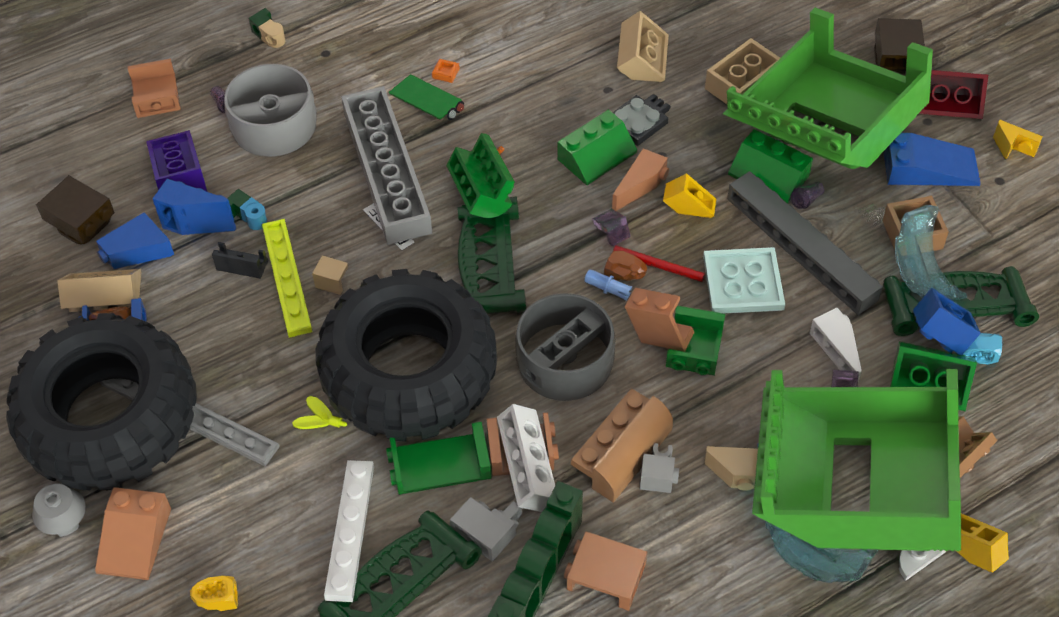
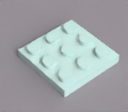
M775 247L704 251L703 259L712 312L743 313L782 311L785 309Z

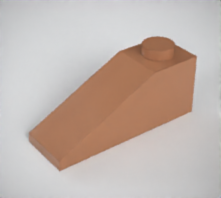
M642 149L613 194L612 210L617 211L656 189L661 180L665 181L669 173V168H667L668 158Z

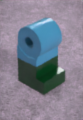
M237 189L227 198L233 218L237 216L247 222L248 227L252 230L263 229L262 224L267 223L264 206L240 189Z

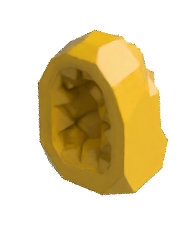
M232 576L208 577L197 582L190 590V596L194 603L207 610L217 609L225 611L236 609L238 606L237 584Z

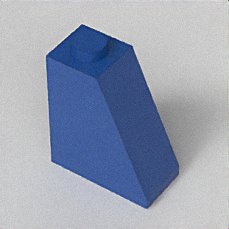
M145 212L96 241L99 251H97L99 258L104 264L108 262L113 269L174 255L168 237Z

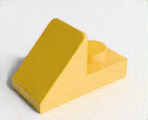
M999 120L993 136L1005 159L1008 158L1012 149L1034 157L1043 138L1041 135Z

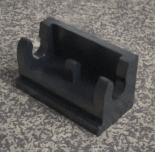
M218 242L219 250H213L212 253L217 271L261 279L269 261L264 250H258L259 255L226 249L225 243Z

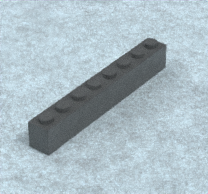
M749 171L729 184L727 199L857 315L879 301L883 288L879 281L871 277L858 263L849 258L841 248L834 245L825 234L812 226L809 220L804 219L796 212L793 206L788 205L775 191L766 186L759 177H756Z

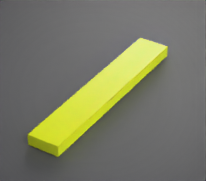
M285 219L263 223L262 227L288 336L290 338L311 333L313 331Z

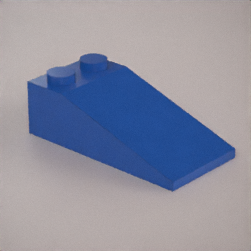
M900 133L883 151L888 185L980 186L979 172L973 148L914 133Z

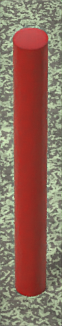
M615 245L613 251H625L632 254L646 265L703 282L705 277L703 272Z

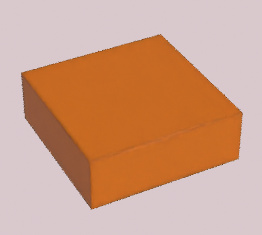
M439 59L432 72V78L453 83L460 69L459 63Z

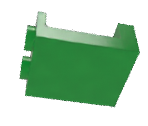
M677 306L675 322L692 326L694 334L685 352L673 349L668 350L666 367L677 371L685 370L696 372L700 375L715 376L725 314Z

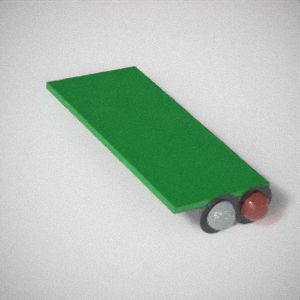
M411 74L389 91V94L439 120L447 115L448 120H452L456 113L464 110L462 99Z

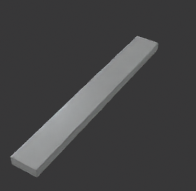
M108 379L100 382L102 386L132 401L136 396L139 386L136 382L126 379ZM197 403L195 406H192L194 418L190 430L263 466L268 464L280 447L279 443Z

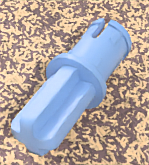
M592 269L588 270L585 275L586 283L604 290L603 293L605 294L609 292L627 301L631 294L629 291H632V286L613 279L614 276L612 275L608 277Z

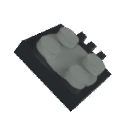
M652 94L645 100L635 95L612 113L624 122L634 144L639 146L668 124V117L665 113L670 110L671 106L668 103L664 104V101L661 98L658 99V96Z

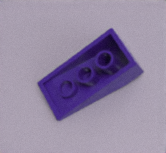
M190 130L146 141L158 190L166 179H170L176 182L180 181L194 188H201L208 192Z

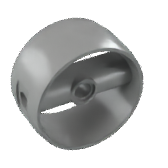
M282 64L254 66L238 74L226 89L224 102L229 128L235 141L244 150L259 156H281L301 148L314 134L317 111L314 104L313 91L307 78L297 69Z

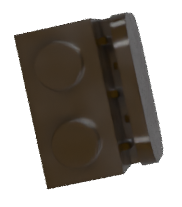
M878 18L874 45L876 64L890 71H906L907 47L912 42L925 46L922 20Z
M70 175L36 204L44 221L56 227L59 234L79 245L90 242L109 224L111 216L115 213L108 197Z

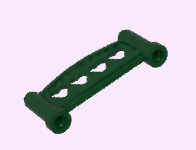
M517 196L509 197L512 202L511 207L502 215L494 218L472 215L469 213L466 205L457 207L459 221H464L458 242V268L463 287L468 290L475 301L478 300L487 314L517 311V314H522L527 309L525 289L515 290L510 220L519 219ZM476 224H483L493 228L482 236L474 235L476 233V228H474ZM477 242H484L494 246L482 255L475 253L478 250L475 246ZM479 260L495 265L482 274L476 272L479 269V266L476 264ZM480 279L497 284L484 293L478 292L480 285L477 282Z
M1013 266L1004 268L1001 272L1002 274L978 271H951L929 274L905 282H901L896 276H888L883 281V289L893 318L891 321L892 329L897 336H908L918 329L913 309L919 301L911 296L910 292H928L931 287L940 291L950 289L953 292L951 300L971 312L973 317L1012 314L1014 323L1017 326L1026 327L1034 324L1039 319V314L1036 306L1030 302L1019 271ZM996 285L1001 290L997 299H994L982 290L981 287ZM973 287L977 292L973 301H970L957 289Z
M427 510L418 520L421 524L419 528L408 532L384 547L357 572L353 602L358 601L361 594H369L372 612L353 610L350 608L352 602L325 600L319 605L317 611L320 613V617H395L455 562L465 570L472 567L480 558L482 548L474 541L468 542L435 512ZM422 540H427L430 542L433 557L416 556L410 552L413 548L418 547ZM409 558L413 575L392 573L390 570L394 565H399L400 559ZM387 575L391 579L393 593L372 591L370 587L372 584L378 583L381 576Z

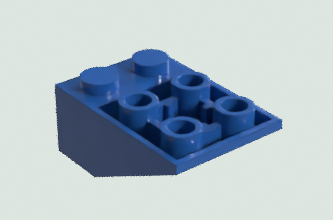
M166 179L153 197L163 229L181 235L236 230L229 200L222 195H215L201 188L185 185L180 181L176 182Z

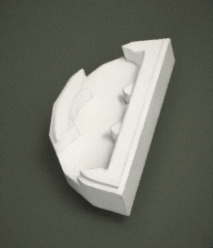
M902 550L899 558L900 574L906 581L946 551Z

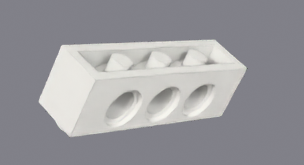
M512 404L497 416L517 505L520 508L542 512L547 506V501L555 487V482L537 411Z

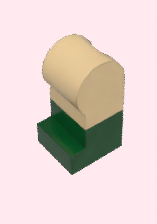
M264 8L249 17L251 31L264 43L272 48H279L285 44L283 26L272 21L270 11Z

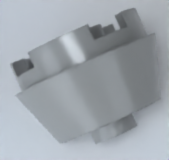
M63 484L48 485L42 488L35 496L32 512L33 522L45 534H58L59 537L69 535L80 527L79 522L86 513L85 500L78 491Z

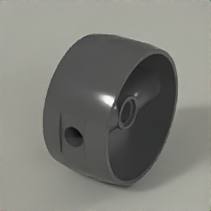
M568 293L554 294L534 302L522 314L515 335L516 362L525 383L536 393L546 398L560 401L577 400L596 392L607 381L614 364L616 339L612 321L599 304L581 295ZM566 324L529 355L524 350L526 343L537 332L554 325ZM597 337L602 340L607 348L597 361L584 368L567 371L557 370L563 364L573 362L577 358L578 352Z

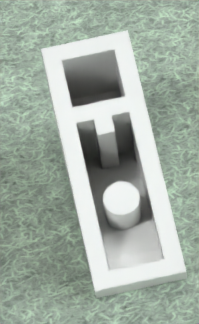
M835 308L813 319L810 335L854 387L858 385L862 370L853 328L849 318L842 314L838 308Z

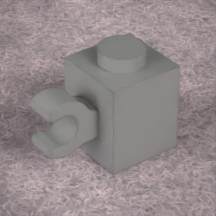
M655 443L652 455L644 454L640 490L671 493L672 483L678 484L679 468H674L675 457H672V445H668L666 453H660L658 451V443Z

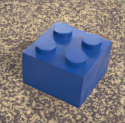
M932 287L913 309L916 322L920 327V333L929 340L936 339L950 353L955 351L962 356L981 334L971 312Z

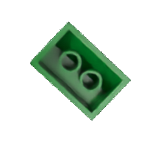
M609 109L557 142V160L585 185H589L637 153V148L624 122Z
M753 129L742 142L728 171V175L738 179L750 171L788 204L810 176L813 158Z
M899 341L890 387H947L946 369H958V410L966 411L977 361L975 357L961 356L957 353Z

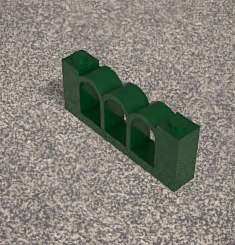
M557 481L547 501V506L538 518L532 538L523 547L516 568L507 578L501 594L497 597L488 617H535L582 523V490Z

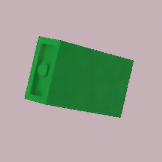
M482 422L472 423V434L399 447H396L395 438H390L391 447L386 448L388 463H394V470H389L392 486L397 485L399 495L491 479V466Z

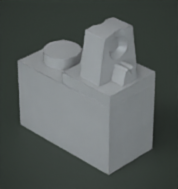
M470 497L450 519V526L468 542L474 541L482 548L481 554L493 562L516 536V528L519 525L517 520L522 515V508L518 507L517 503L513 501L504 511H498L495 508L491 511L482 501L477 502Z

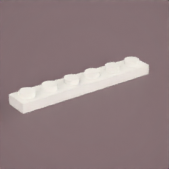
M347 460L324 592L325 601L353 602L374 472L373 461Z

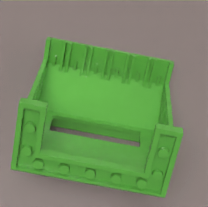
M815 7L810 11V30L745 93H737L734 86L727 90L728 109L723 114L850 169H856L860 166L868 168L914 120L917 114L924 109V106L926 107L929 103L933 49L912 42L907 47L906 76L834 50V14ZM794 111H798L808 116H805L803 119H801L799 117L794 116ZM813 118L827 124L824 127L814 124ZM833 126L845 130L847 133L844 136L834 132ZM850 133L860 136L852 145Z
M946 369L947 387H784L783 371L772 370L771 381H766V387L763 389L752 514L817 548L960 551L961 490L958 369ZM834 445H871L870 512L831 511Z

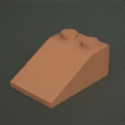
M113 487L104 514L95 568L97 574L149 580L171 511L164 493Z

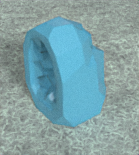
M981 333L963 355L975 357L979 364L997 363L1002 352V336L995 333Z

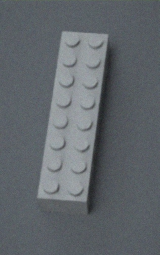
M382 86L341 96L348 128L387 245L432 234L431 216L385 87Z

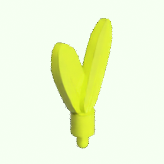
M313 396L307 397L306 401L307 406L315 415L299 417L292 422L293 427L298 429H313L328 425L338 428L347 426V423L342 418L333 416L327 406L320 399Z

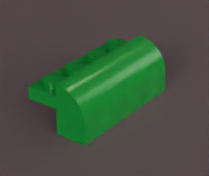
M481 133L472 151L455 147L446 166L469 213L483 218H494L505 213L512 205L508 194L512 192L515 181L490 136Z

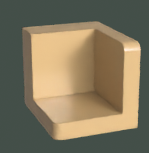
M322 256L312 273L315 288L341 295L343 292L341 279L348 268V263Z

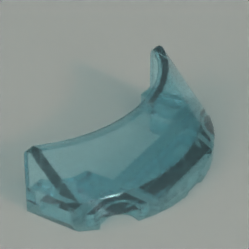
M925 205L905 213L901 220L902 226L899 236H896L895 240L896 262L904 282L913 293H917L922 298L931 287L952 301L968 298L966 293L957 289L956 285H952L940 270L934 255L933 227L939 211L938 206Z
M765 521L766 529H769L775 543L773 546L779 555L792 568H796L803 575L814 580L827 583L859 580L879 551L876 549L817 548Z

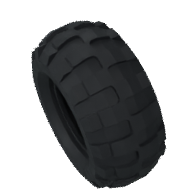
M407 269L392 270V276L380 279L375 274L364 279L359 289L353 290L349 288L339 298L334 306L335 310L330 309L319 331L320 341L316 345L315 352L316 366L323 392L327 394L330 405L341 417L348 419L350 422L353 421V425L356 428L375 437L380 433L386 435L388 439L395 438V441L406 442L407 437L421 435L422 440L438 436L439 430L447 426L453 429L468 418L470 409L475 410L490 390V380L493 379L496 372L495 331L490 325V317L478 300L475 301L474 297H471V294L463 286L452 279L445 282L438 273L422 270L420 275L409 274ZM401 335L425 336L436 341L445 349L442 357L433 366L412 375L388 374L378 370L369 362L372 354L381 344Z
M99 313L96 320L87 321L82 316L67 321L68 328L58 333H55L53 329L39 338L40 346L35 351L27 350L18 362V375L12 376L7 394L9 410L6 413L9 433L24 459L32 465L36 472L48 480L54 482L58 480L67 487L88 491L92 487H98L106 491L112 490L113 487L122 488L123 482L134 478L140 482L153 474L152 468L162 461L166 464L175 455L179 448V440L186 438L194 418L192 406L196 404L197 394L196 383L188 361L182 354L178 344L167 333L163 331L158 332L152 324L132 316L123 319L114 313ZM108 379H126L139 384L135 398L117 417L91 426H81L67 422L68 413L73 402L88 387Z

